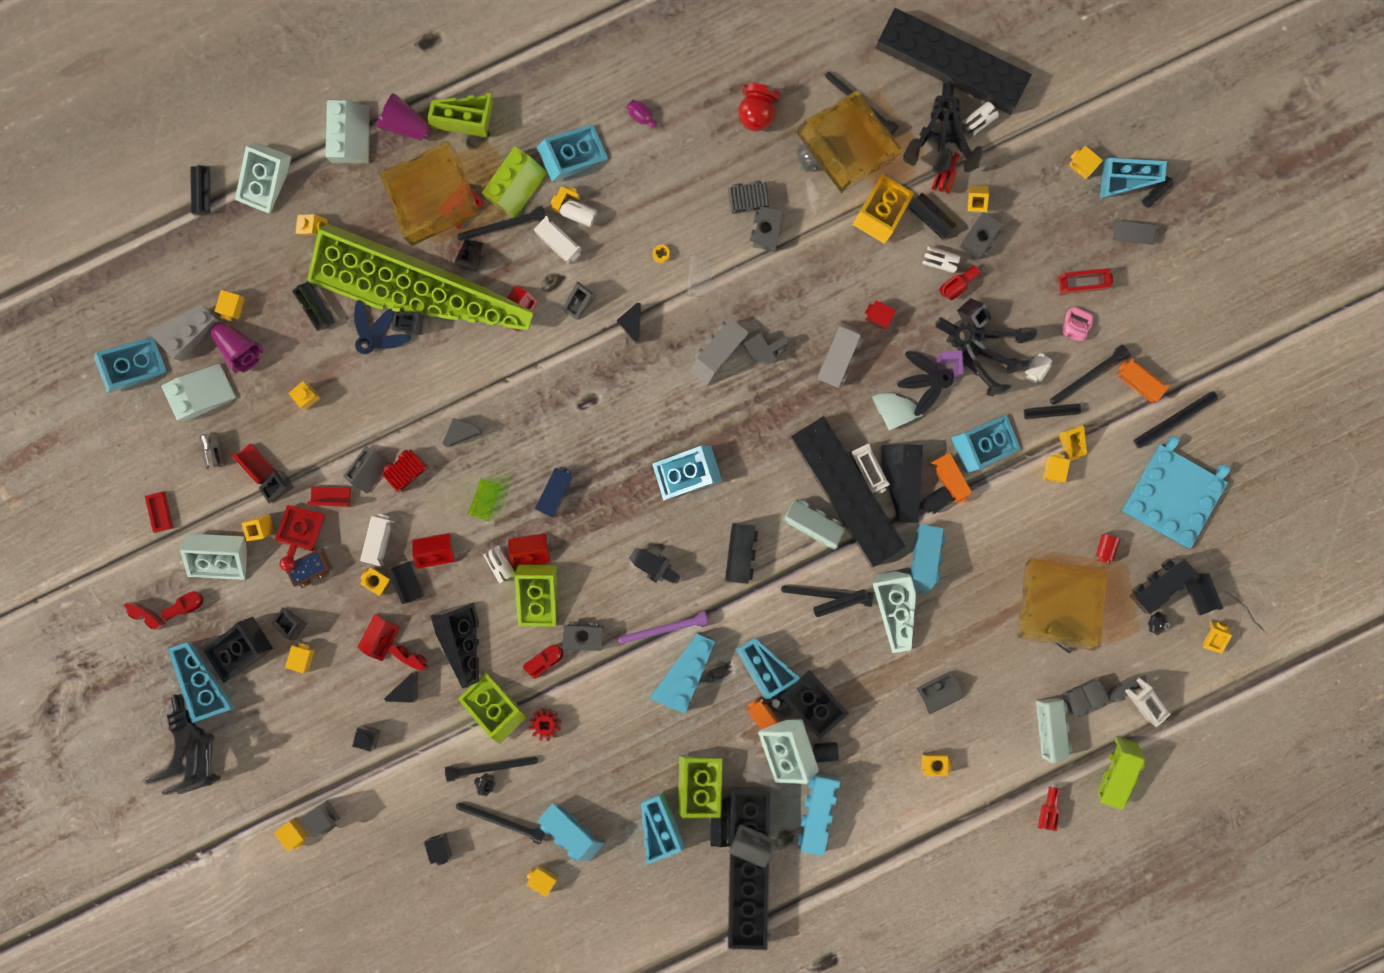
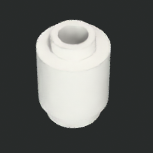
M1039 353L1038 356L1033 358L1026 369V378L1033 383L1037 381L1042 382L1051 368L1052 360Z

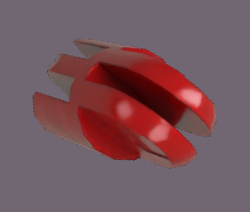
M550 645L523 665V669L533 679H536L563 659V649L558 645Z

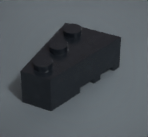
M1169 558L1161 564L1162 568L1157 572L1153 571L1147 576L1148 580L1143 585L1140 583L1133 588L1130 598L1144 614L1153 613L1169 601V597L1177 590L1182 591L1185 588L1183 585L1191 578L1196 580L1200 577L1185 559Z

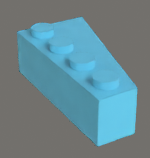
M697 633L649 699L686 713L715 640Z
M186 642L168 649L192 723L235 708L192 642Z
M817 772L808 783V788L811 789L810 795L805 797L804 807H807L806 815L803 814L801 818L803 831L802 834L798 835L797 845L800 846L801 852L824 856L829 834L827 826L831 824L833 816L831 806L835 805L837 798L836 790L834 789L839 788L840 785L837 776Z

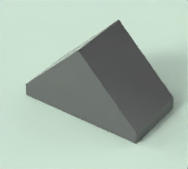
M577 282L562 309L578 320L595 296L588 288Z
M453 418L443 445L448 448L480 435L482 431L477 427Z

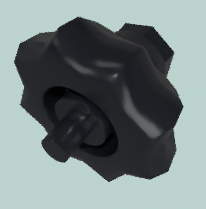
M1159 611L1151 615L1148 622L1149 632L1159 635L1168 630L1170 624L1167 622V615Z
M783 691L772 696L770 702L773 710L781 714L791 710V707L781 697L784 693Z
M488 773L474 780L479 796L487 797L493 791L496 784L494 775Z

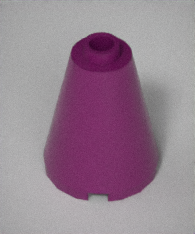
M391 94L383 107L382 114L377 120L376 127L420 141L423 138L427 139L432 130L429 128L430 124L397 94Z
M224 322L217 323L212 327L211 336L229 368L234 373L238 374L237 371L244 373L258 363L259 359L257 357L260 353L263 354V347L258 342Z

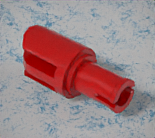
M955 152L954 156L951 155L949 169L945 174L936 175L932 190L936 191L939 185V192H944L946 189V193L950 194L957 175L955 167L960 158L959 153Z
M972 265L962 275H954L940 286L939 293L953 301L968 289V283L981 275L979 269Z
M1048 786L1046 803L1041 805L1038 829L1057 832L1061 809L1058 806L1060 788Z

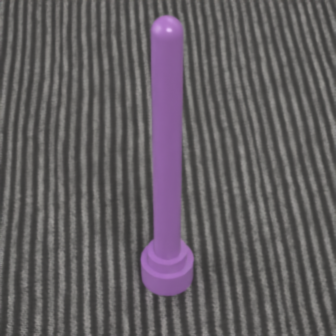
M705 611L698 612V615H694V618L620 636L618 642L623 644L697 625V627L709 626Z

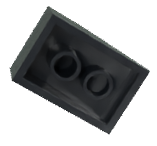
M250 617L237 622L206 648L204 653L223 683L260 660L273 647L254 617Z
M810 670L781 695L820 740L849 714Z

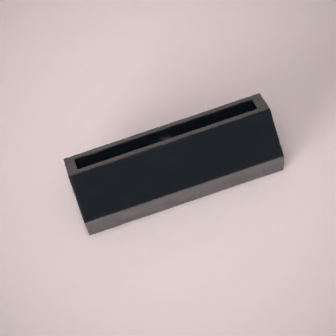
M190 166L191 214L207 216L211 213L210 166Z
M923 192L908 207L942 240L957 225Z
M309 281L298 285L292 291L317 331L326 329L335 323Z
M721 796L720 818H711L710 846H730L731 797Z

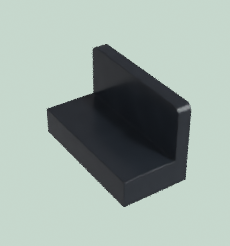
M410 561L388 568L401 604H407L424 597Z
M1199 573V578L1196 580L1191 578L1185 583L1198 615L1201 616L1213 610L1223 609L1209 573Z

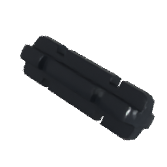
M1166 176L1165 181L1158 183L1148 193L1149 196L1146 195L1142 199V205L1150 208L1154 201L1156 202L1167 191L1166 189H1169L1174 184L1173 179Z

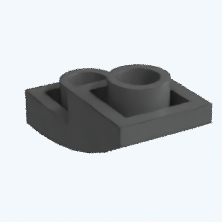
M1116 220L1113 240L1153 245L1157 226Z
M1137 674L1119 682L1107 692L1110 700L1114 702L1125 700V697L1128 696L1125 691L1129 687L1130 690L1141 688L1136 680L1140 678L1147 683L1146 676Z

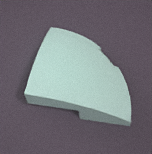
M893 393L878 394L872 397L889 431L923 416L922 414L919 416L914 414L916 405L907 398L896 396Z

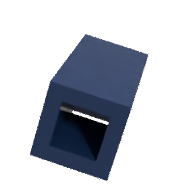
M562 466L560 469H554L535 507L536 510L554 518L574 478L570 475V470Z

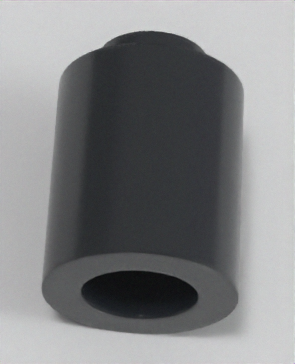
M942 486L923 498L924 503L922 506L928 514L931 512L934 515L951 504L953 499Z
M837 742L813 744L812 751L816 763L839 761Z

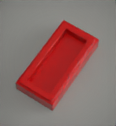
M162 491L144 496L153 533L174 529L166 492Z

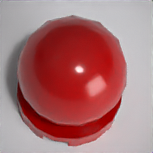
M749 83L748 87L744 84L742 94L745 98L738 107L740 123L746 129L753 132L764 131L771 126L775 118V106L773 103L779 102L780 92L777 89H774V92L767 90V85L759 83Z

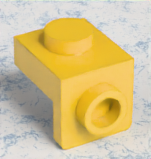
M561 186L558 194H554L551 200L553 211L561 214L560 208L567 201L568 197L579 201L580 197L577 190L569 186L566 188Z
M314 214L298 215L296 234L317 236L318 230L325 226L328 220Z

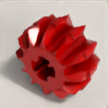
M544 708L540 709V714L535 711L533 713L535 718L529 719V722L535 724L529 726V730H536L532 734L533 737L540 734L539 741H542L544 735L546 740L550 741V734L555 738L557 736L555 731L561 730V727L556 724H560L562 721L561 719H554L558 716L557 712L553 716L550 715L552 712L550 708L546 714ZM541 721H543V722L548 721V722H549V725H548V726H549L550 728H549V729H548L547 727L542 728L541 725H542L543 723H541Z

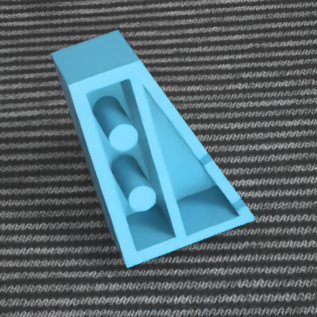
M1122 158L1104 159L1100 198L1165 181L1167 161Z
M755 638L735 648L764 699L771 698L800 679L798 675L793 673Z
M552 803L538 819V822L542 825L540 828L546 834H551L558 846L561 848L565 847L569 851L567 853L568 856L574 861H591L605 844L601 839L597 841L591 836V831L588 828L584 829L577 822V819L560 804Z

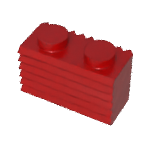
M406 449L399 454V460L385 466V472L382 473V476L399 493L428 468L416 452L411 449L409 451Z

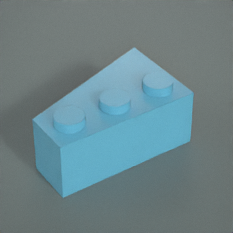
M920 524L916 531L912 552L913 561L912 566L909 568L916 592L928 594L935 583L939 582L940 572L938 571V565H941L943 558L940 549L945 543L943 528Z
M662 791L645 798L641 806L647 865L681 852L685 847V843L664 792Z

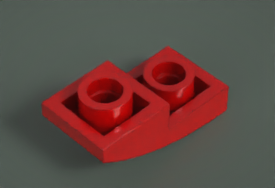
M135 602L124 604V607L127 609L126 613L130 618L135 620L145 619L144 622L150 629L157 630L166 625L156 613L147 607Z
M394 644L388 649L398 660L414 669L423 671L428 668L426 665L427 660L424 656L417 653L408 656L409 652L402 644L400 646Z

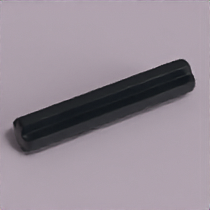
M1080 404L1030 408L1025 409L1023 414L1026 420L1077 415L1081 413Z
M865 589L815 606L813 608L816 617H821L869 599L868 593Z

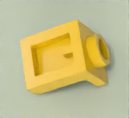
M1211 620L1209 623L1211 629L1202 645L1206 649L1222 654L1232 637V633L1226 623Z

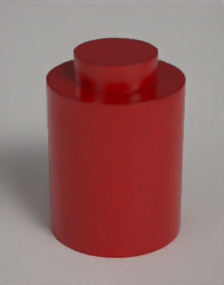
M1101 534L1095 555L1099 558L1098 561L1110 564V561H1115L1121 539Z

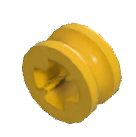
M657 245L653 250L654 260L658 263L667 262L670 257L669 248L665 245ZM665 250L664 254L667 253V255L659 258L656 252Z

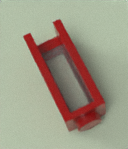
M1110 268L1061 274L1058 276L1060 295L1106 291L1113 284V275L1110 273Z

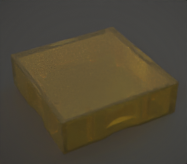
M858 90L842 98L834 106L823 109L809 117L796 131L797 135L841 193L892 163L903 151L890 132L877 119L874 111Z
M448 141L423 152L415 159L402 162L379 173L386 193L394 206L395 217L402 236L411 246L481 215L458 155Z
M1030 558L1025 563L1023 603L1019 615L1017 638L1039 642H1056L1068 647L1091 651L1101 647L1107 571Z

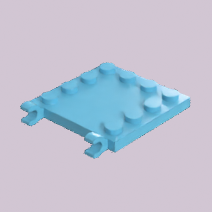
M1173 435L1168 438L1165 446L1158 445L1121 511L1183 547L1191 549L1228 483L1223 479L1231 468L1225 464L1219 465L1214 475L1173 452L1180 441L1179 438Z

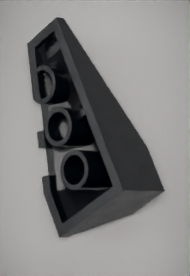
M881 445V467L889 483L888 488L898 522L918 523L923 445Z
M474 602L445 609L430 615L435 634L461 687L466 688L478 683L479 658L477 657V646L479 645V639H477V627H479V620Z

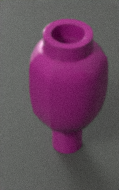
M632 99L626 106L628 114L639 124H648L652 129L658 124L652 119V112L643 102Z

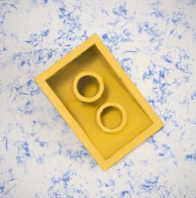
M881 174L852 225L885 244L896 228L914 192Z

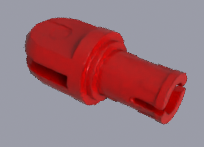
M196 591L188 592L177 598L175 604L161 610V615L165 621H169L179 614L187 615L202 606L204 602L203 596Z

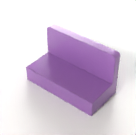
M962 350L942 351L936 356L937 364L952 363L954 378H958L963 374Z

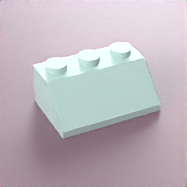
M327 100L326 158L331 163H369L370 107L344 100Z
M801 499L798 502L794 500L782 521L829 548L836 549L845 528L841 527L843 523L834 518L832 520L825 518L826 514L818 509H815V511L808 508L809 504Z
M186 534L180 552L187 577L245 580L247 547L244 537Z
M1060 698L1036 700L1042 758L1050 763L1069 759L1072 746L1067 736V733L1070 732V727L1065 719V714L1068 712L1066 702Z
M784 720L758 732L775 782L808 784L819 771L802 720Z

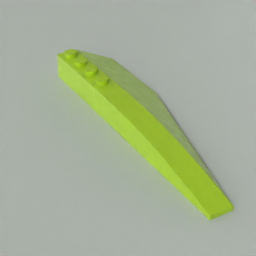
M326 224L318 230L307 281L356 301L361 300L362 303L376 309H392V311L419 312L431 317L452 320L461 319L473 323L482 322L486 323V325L494 326L496 324L507 328L529 330L534 312L489 289L430 263L331 224Z

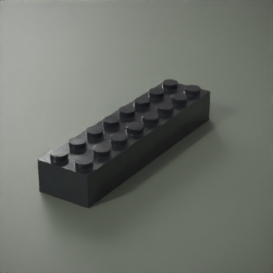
M894 8L875 48L944 83L950 81L951 84H954L955 88L985 103L990 102L996 108L1010 115L1016 108L1032 74L897 8Z
M824 416L790 437L870 567L874 568L906 548Z
M731 787L730 847L734 842L740 825L770 837V788ZM729 853L728 949L767 950L769 861L765 867H761Z

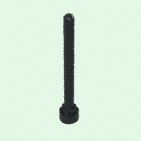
M829 71L825 73L827 80L882 126L885 135L891 137L899 127L897 123L890 120L887 121Z
M538 206L531 213L458 233L457 239L465 240L532 220L541 222L546 215L543 206Z
M1123 344L1115 348L1112 356L1050 399V403L1052 405L1057 404L1115 362L1128 359L1131 356L1129 350Z
M786 585L781 587L783 593L831 599L851 594ZM867 591L869 599L860 602V604L872 607L874 592Z
M528 757L459 769L458 767L447 766L445 767L446 781H455L459 776L534 765L538 763V758Z
M460 802L456 804V809L529 836L533 840L532 842L541 844L545 832L539 827L537 829H530Z

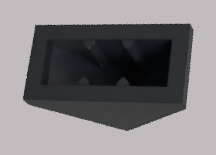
M465 239L455 259V264L460 269L478 272L484 243Z
M636 303L616 320L618 325L637 344H639L641 303Z
M395 312L392 331L421 335L424 316L419 312Z
M276 470L263 482L259 490L270 504L293 489L294 486L283 471Z
M282 607L272 622L278 631L289 641L298 639L308 624L284 607Z
M416 671L412 672L384 700L386 702H416L418 695V673Z

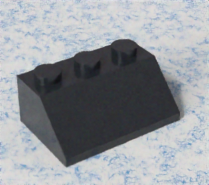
M732 523L725 575L726 582L748 584L749 580L753 579L754 569H750L751 561H755L756 550L752 549L753 542H757L758 531L755 530V526Z

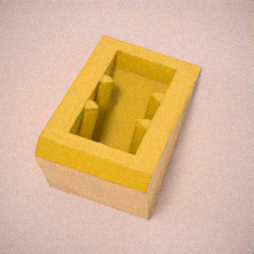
M1083 425L1058 434L1066 456L1070 461L1087 455Z

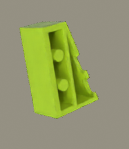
M492 93L476 97L470 95L468 98L461 99L447 98L431 101L428 113L430 127L432 129L487 137L494 105Z
M1115 736L1114 742L1117 743L1114 754L1110 753L1109 759L1112 762L1108 771L1104 772L1098 797L1101 803L1123 810L1125 804H1128L1131 799V790L1133 787H1136L1140 770L1144 769L1146 760L1137 742Z

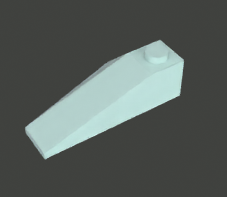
M896 571L877 574L873 581V586L892 653L911 650L916 598L912 577L909 574Z

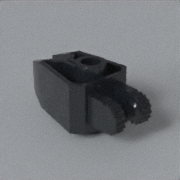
M635 548L629 557L632 563L637 568L648 574L647 578L655 583L658 580L663 581L664 579L673 584H677L680 581L679 574L670 569L672 566L668 563L670 559L661 554L657 557L647 550Z

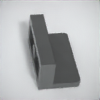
M365 446L343 477L350 484L368 493L389 462Z
M951 671L916 688L929 714L963 698L960 685Z
M740 825L729 853L765 867L773 854L776 840Z

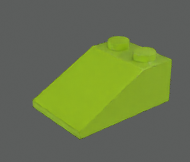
M518 565L514 575L518 626L556 627V565Z
M486 672L479 678L478 683L470 686L458 698L460 703L487 735L499 744L528 717Z

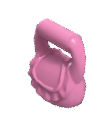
M1078 307L1070 308L1065 316L1062 333L1070 339L1084 341L1093 324L1092 314ZM1071 313L1088 320V322L1085 323L1072 318Z

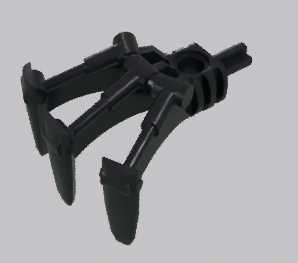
M950 81L943 83L942 96L939 95L934 100L930 116L932 120L927 128H922L919 139L915 138L910 141L903 154L904 162L914 166L919 160L920 148L924 146L927 140H933L937 143V152H939V156L932 168V171L936 174H945L949 169L952 153L949 148H945V144H948V142L950 144L955 143L959 151L965 156L967 160L964 163L965 172H971L979 168L983 153L981 146H977L972 152L966 142L959 122L960 100L958 97H953L954 84H951ZM937 120L942 121L940 133L932 131ZM948 121H950L952 134H946Z
M942 317L935 323L936 328L949 335L946 342L951 343L958 351L962 350L963 367L968 366L975 375H978L988 385L989 388L986 390V395L993 397L994 395L1006 392L1011 388V385L996 383L976 359L978 354L1007 365L1006 373L1010 374L1025 369L1030 363L1028 359L1006 358L987 348L982 342L985 338L998 339L999 337L1016 338L1017 344H1023L1037 336L1035 328H1019L1016 332L986 331L985 327H981L978 330L976 326L970 325L967 322L964 323L962 320L952 324ZM961 331L965 335L964 340L960 338Z
M182 694L172 695L173 712L167 714L169 730L172 732L175 741L172 759L167 768L143 780L146 784H154L185 774L183 781L164 789L162 795L183 794L210 786L221 778L220 775L211 774L214 735L211 733L206 734L204 729L196 726L195 722L192 723L189 711L185 709Z

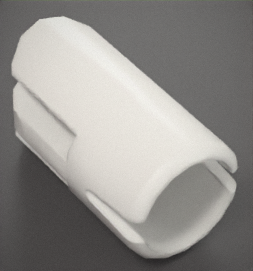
M986 102L961 121L963 125L967 124L965 126L966 131L973 129L969 132L970 137L998 118V111L992 112L995 108L992 103Z
M568 199L560 208L562 216L587 227H591L594 224L597 216L596 209Z
M931 246L927 247V250L943 254L944 257L925 253L924 257L942 263L938 265L923 260L922 264L950 273L956 272L958 267L948 262L959 263L960 255Z
M500 545L496 546L495 549H491L489 553L483 554L500 584L514 577L515 571Z

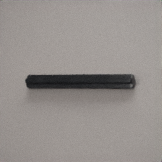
M1214 391L1207 393L1134 439V444L1137 448H1142L1217 401L1218 396Z

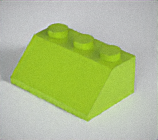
M514 146L482 191L485 199L514 218L519 216L548 172L530 156Z
M679 755L677 814L682 818H720L722 758Z

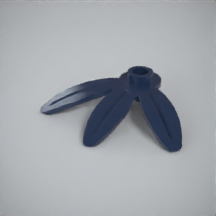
M361 300L356 301L354 322L359 338L355 342V348L360 354H370L374 348L391 349L399 347L410 341L411 336L408 334H395L379 338L391 324L395 311H392V309L385 311L369 331L365 307ZM367 344L368 347L362 348L361 345Z

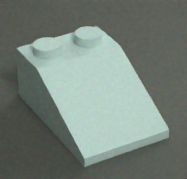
M259 143L246 146L235 200L266 213H271L288 174L291 156Z
M220 363L178 377L161 385L176 419L181 422H187L236 398Z

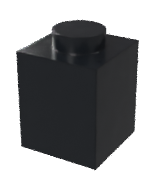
M972 298L957 310L964 323L967 322L970 325H974L978 330L992 318L985 304Z
M364 725L357 727L352 747L370 752L376 749L381 730Z
M446 833L427 838L424 841L430 865L436 863L438 866L448 862L447 859L452 856Z

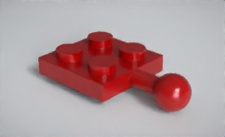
M287 505L275 537L276 542L289 545L286 556L279 562L280 568L283 571L288 572L294 569L295 560L293 558L297 548L313 552L325 519L324 514Z

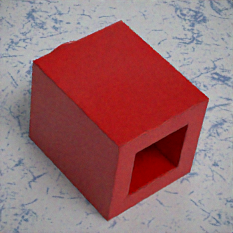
M876 300L874 304L870 303L865 311V314H867L865 320L886 330L896 310Z

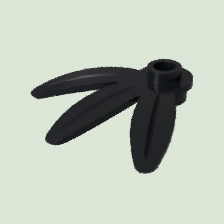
M907 351L905 352L907 359L928 374L907 377L899 381L897 386L906 389L931 386L923 394L915 408L914 414L919 416L935 403L942 388H948L953 384L954 377L946 369L939 370L930 359L922 354ZM943 375L946 376L947 381L942 379Z

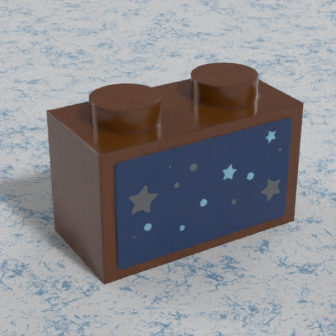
M317 549L295 560L294 569L288 571L287 574L293 586H300L302 589L311 585V580L315 578L320 580L329 575L328 572L333 570L324 550Z

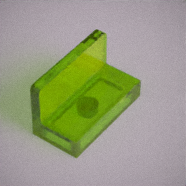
M481 478L468 515L489 522L502 486Z

